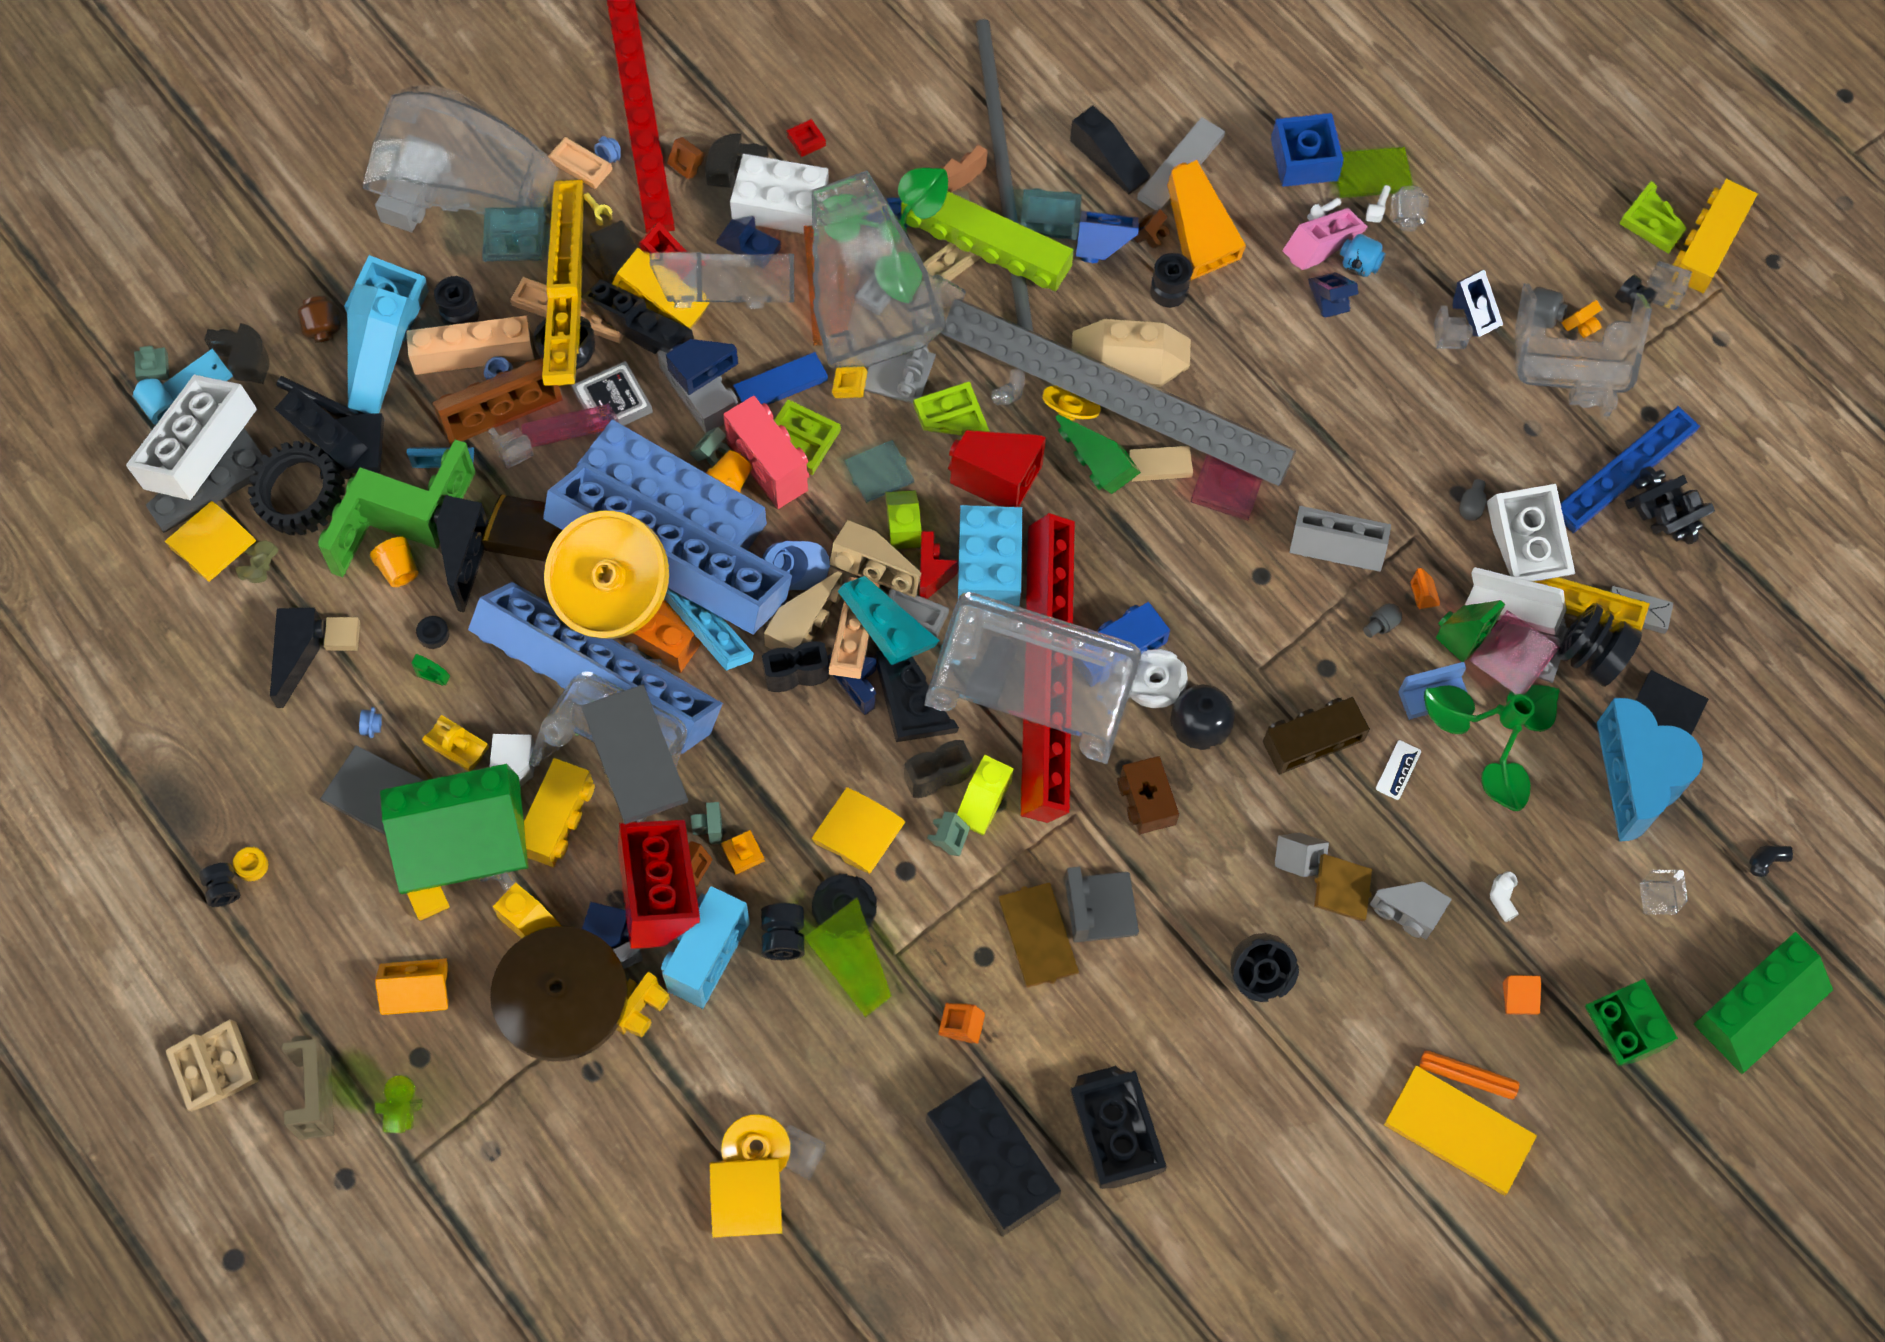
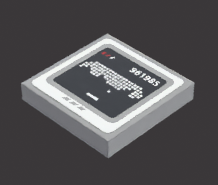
M626 361L571 385L597 436L602 433L612 419L624 426L653 413L652 406Z

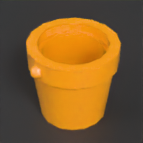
M728 451L712 468L708 469L706 474L740 493V489L749 476L752 466L741 454L735 451Z
M402 536L380 543L369 555L374 565L379 568L391 587L406 585L419 574L410 551L411 547L407 539Z

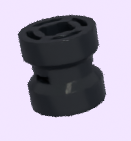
M1634 274L1621 286L1615 298L1621 303L1627 302L1631 306V311L1639 316L1654 301L1658 292L1651 287L1643 286L1642 280Z
M230 863L213 864L202 869L199 873L201 884L207 887L205 897L210 907L226 906L237 901L241 896L238 885L232 880L235 874Z

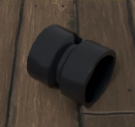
M1167 253L1157 259L1154 265L1150 288L1152 299L1157 304L1172 308L1179 306L1187 298L1192 276V265L1185 256L1179 253Z
M450 276L441 280L436 285L434 298L441 320L445 326L478 321L479 308L473 287L468 280L459 276Z
M776 903L764 906L761 909V927L766 933L762 935V956L771 960H793L804 956V934L799 932L804 928V908L791 903Z

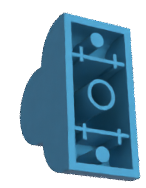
M1614 698L1597 721V728L1619 842L1634 840L1642 836L1665 808L1673 804L1700 773L1703 765V754L1698 742L1685 730L1674 726H1658L1652 712L1640 702L1628 698Z

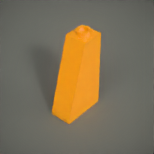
M1196 160L1188 164L1184 162L1175 166L1171 171L1167 187L1182 254L1192 265L1191 280L1240 260L1246 244L1198 161Z

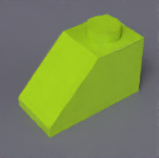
M916 490L885 492L890 544L895 549L921 547V520Z

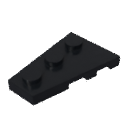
M881 651L876 652L874 658L876 659V666L896 742L958 732V725L954 719H950L944 710L943 702L938 695L935 696L925 681L926 676L913 657L891 665Z

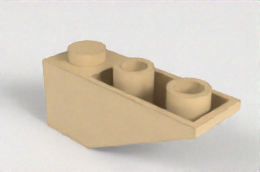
M847 520L833 542L829 565L860 577L866 576L870 581L915 598L918 592L921 572L877 531Z
M837 571L779 607L764 632L765 646L770 649H794L800 644L815 641L814 634L818 627L822 629L827 623L830 616L828 610L832 603H838L841 599L838 590L842 586V573Z

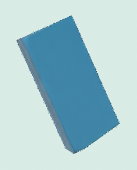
M413 447L407 449V455L413 468H440L444 451L451 447ZM468 447L472 462H474V448Z

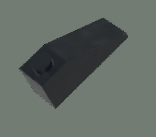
M1094 105L1072 120L1070 142L1124 191L1131 194L1150 179V174L1113 122Z
M315 607L277 608L270 697L277 708H284L318 653L320 638L325 637V620L320 618Z

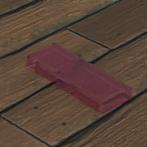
M606 404L524 423L521 426L523 436L533 448L602 432L612 419L618 423L619 421L611 406Z

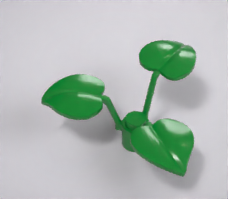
M916 168L908 171L901 178L898 195L901 201L908 205L905 207L899 221L888 219L881 225L863 219L866 204L859 196L850 192H838L824 197L815 205L813 212L824 233L829 238L838 242H848L856 238L860 233V224L880 230L882 238L892 243L893 246L892 256H883L877 261L875 268L876 279L880 287L890 297L901 303L911 304L923 284L925 266L922 259L916 253L902 251L898 254L897 249L899 243L906 237L907 230L904 224L911 209L918 218L927 219L936 215L942 208L948 192L947 171L943 168Z
M1450 685L1426 688L1424 691V701L1427 712L1434 723L1448 733L1464 734L1470 728V721L1478 722L1495 714L1500 715V722L1505 728L1513 730L1500 757V764H1488L1481 774V783L1486 794L1495 802L1512 811H1521L1529 800L1530 779L1522 765L1518 763L1507 764L1506 760L1518 733L1522 730V725L1529 730L1542 732L1548 730L1554 724L1557 716V701L1560 689L1544 685L1518 686L1507 695L1505 706L1499 704L1492 710L1479 715H1472L1475 712V703L1465 690Z

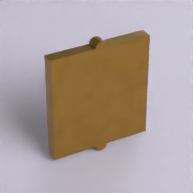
M1326 854L1320 855L1318 877L1315 878L1317 887L1314 907L1359 921H1366L1368 900L1372 897L1370 892L1372 869Z

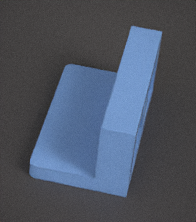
M1461 662L1405 677L1398 693L1408 719L1429 715L1424 701V691L1426 688L1450 685L1459 687L1467 692L1462 679V675L1466 670L1465 663Z

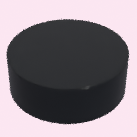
M438 616L425 617L418 623L416 628L419 642L426 648H440L449 639L448 626Z

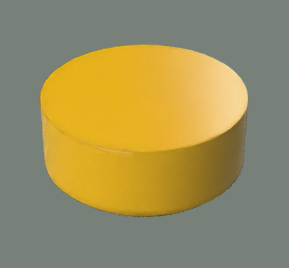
M246 847L235 855L233 869L241 879L256 881L267 872L268 859L259 848Z

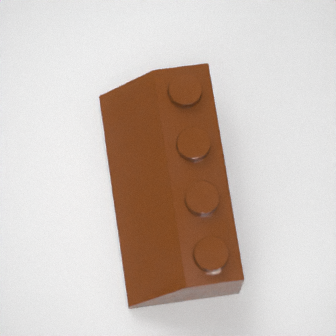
M543 359L530 360L521 367L511 371L500 372L494 378L484 382L473 383L464 390L454 394L443 395L439 400L432 402L450 446H452L455 439L462 442L562 401L559 385L543 384Z

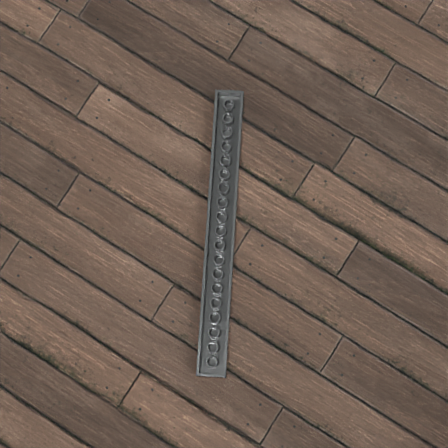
M954 299L941 331L943 335L1277 486L1282 485L1297 450L962 299Z

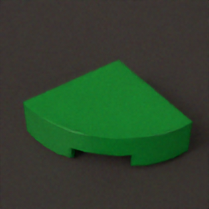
M415 654L411 664L417 677L446 686L450 678L449 673L435 662Z

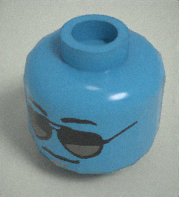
M1357 234L1352 241L1346 239L1340 251V255L1344 257L1343 267L1363 277H1368L1371 273L1376 274L1386 254L1382 252V244L1363 234Z

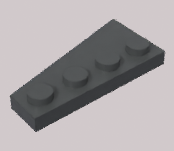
M243 428L191 500L158 493L146 504V507L163 533L196 515L211 501L217 503L250 484V475L257 476V473L253 470L255 465L263 466L264 464L260 459L263 455L245 428Z

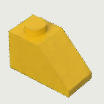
M516 882L492 906L498 919L521 938L544 928L561 926L539 901Z

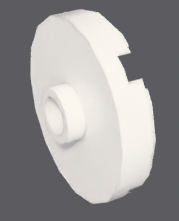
M1162 649L1147 650L1141 656L1132 659L1128 663L1125 671L1126 690L1130 697L1142 706L1150 708L1167 707L1175 703L1180 694L1186 690L1188 684L1186 666L1177 658V655L1170 651ZM1154 679L1161 680V682L1159 683H1153L1151 681Z

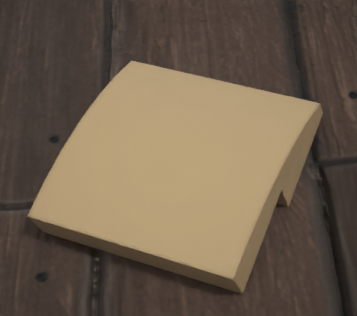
M228 1020L201 1036L193 1034L165 1050L188 1111H194L213 1104L259 1081L237 1022L233 1020Z

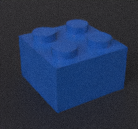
M1332 113L1275 120L1271 143L1282 187L1338 181L1344 160Z

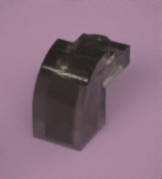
M741 133L728 134L719 138L712 144L708 152L705 166L707 185L734 188L743 154L769 158L768 146H761L755 143L743 144Z
M240 323L237 333L227 329H220L219 331L207 329L204 340L209 350L213 349L218 356L229 357L227 365L235 380L264 384L270 359L260 335L254 328Z

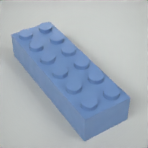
M613 419L577 463V467L583 462L593 466L745 550L750 548L767 524L764 506Z

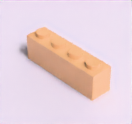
M527 315L406 331L408 357L415 375L485 366L487 361L493 357H503L510 363L535 360L532 333Z

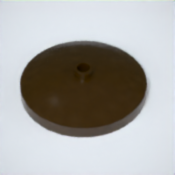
M569 926L544 928L530 933L516 942L499 962L492 979L490 992L493 1016L506 1039L528 1056L553 1062L580 1058L603 1045L618 1028L624 1016L628 999L625 971L614 950L597 935L584 929ZM562 985V990L560 992H552L553 990H555L556 986Z

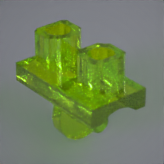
M404 1075L394 1076L385 1084L384 1094L386 1099L375 1103V1113L383 1114L384 1133H404L406 1130L413 1129L414 1112L422 1109L423 1099L412 1100L415 1095V1084Z

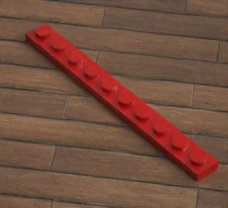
M607 0L646 234L656 222H659L668 232L675 231L635 0Z

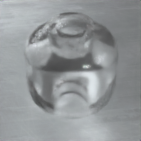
M1401 187L1391 197V222L1400 226L1399 229L1402 231H1416L1418 226L1425 224L1428 220L1429 197L1419 187Z

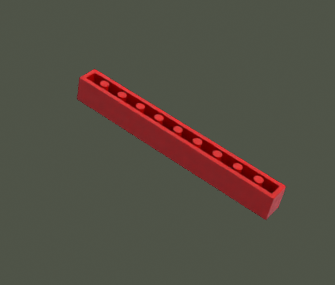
M1051 513L1028 526L1021 816L1045 823L1070 813L1075 521Z

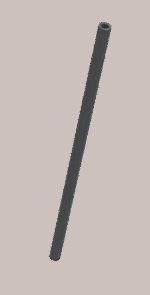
M981 19L976 22V30L1002 216L1018 223L990 22L986 19ZM1010 273L1017 324L1033 331L1026 278Z

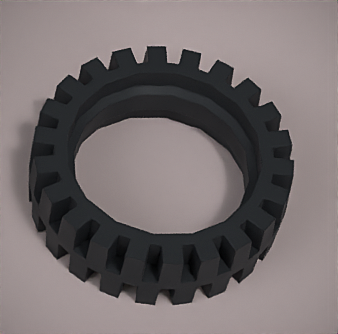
M293 441L292 446L286 442L281 444V451L276 447L270 450L272 454L270 458L265 454L260 458L264 463L263 466L256 464L253 468L257 476L250 475L249 482L253 486L248 487V494L252 497L249 500L255 508L254 511L272 528L281 533L285 532L288 535H295V532L299 535H306L307 529L312 533L317 531L318 523L322 526L329 523L326 517L328 515L332 517L334 507L342 502L339 496L345 495V488L342 486V484H345V480L341 474L340 467L318 446L308 442L303 444L300 441ZM298 463L317 465L323 474V487L317 499L307 509L296 514L277 512L271 503V490L277 477L287 468Z

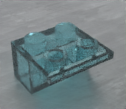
M544 207L485 208L483 261H539L544 259L548 252V223Z

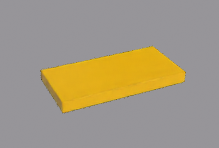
M1418 1066L1414 1067L1383 1124L1504 1196L1508 1194L1537 1137L1536 1134Z

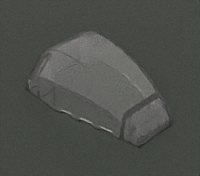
M413 85L398 90L389 99L373 142L363 189L420 208L431 209V206L446 207L447 211L458 212L459 209L475 210L476 214L488 215V212L502 213L504 217L542 221L559 169L530 139L460 92L435 85Z
M867 170L813 189L812 228L814 229V243H812V252L814 256L813 285L815 286L813 310L828 365L831 368L869 367L926 347L945 329V317L938 286L869 171Z

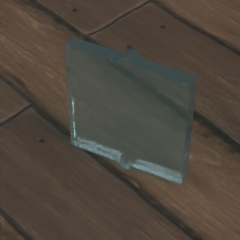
M893 440L845 460V465L853 478L852 484L854 486L857 485L866 503L884 496L885 492H893L914 483V478L906 466V458L901 457Z

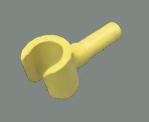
M589 193L584 194L583 198L595 212V222L597 225H603V220L600 217L602 214L607 215L612 220V210L609 206L599 205Z

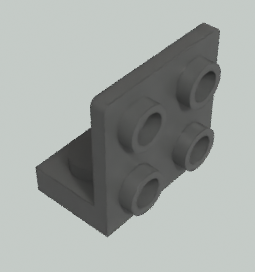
M1080 867L1067 868L1065 887L1074 943L1138 935L1139 928L1129 872L1082 876Z

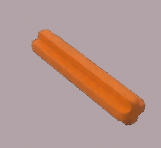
M1429 1050L1424 1051L1420 1059L1419 1067L1423 1070L1508 1099H1514L1517 1096L1519 1090V1082L1517 1080Z

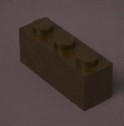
M1353 697L1342 700V698L1333 699L1324 706L1325 708L1317 711L1308 709L1297 715L1294 720L1289 722L1280 720L1268 727L1263 744L1279 775L1365 741L1370 728Z

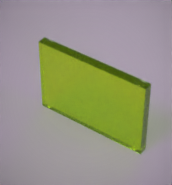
M1405 147L1342 152L1344 161L1338 181H1336L1340 198L1381 195L1384 186L1391 188L1389 194L1411 193L1414 191Z

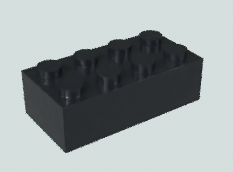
M984 1076L927 1113V1125L1002 1237L1059 1199L1061 1189Z

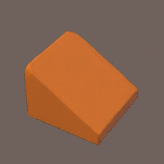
M1417 568L1410 582L1417 608L1424 609L1439 606L1440 600L1433 578L1423 568Z
M1507 976L1503 981L1505 1013L1539 1015L1541 976Z
M946 1003L938 1034L943 1037L977 1044L980 1039L985 1013L974 1004Z

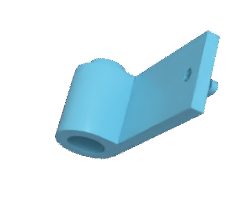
M211 349L164 384L158 379L141 380L135 387L133 397L151 422L156 425L193 375L228 381L233 375L216 352Z

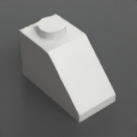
M493 734L490 767L508 764L519 776L521 787L533 777L534 765L539 766L540 746L535 745L532 735Z

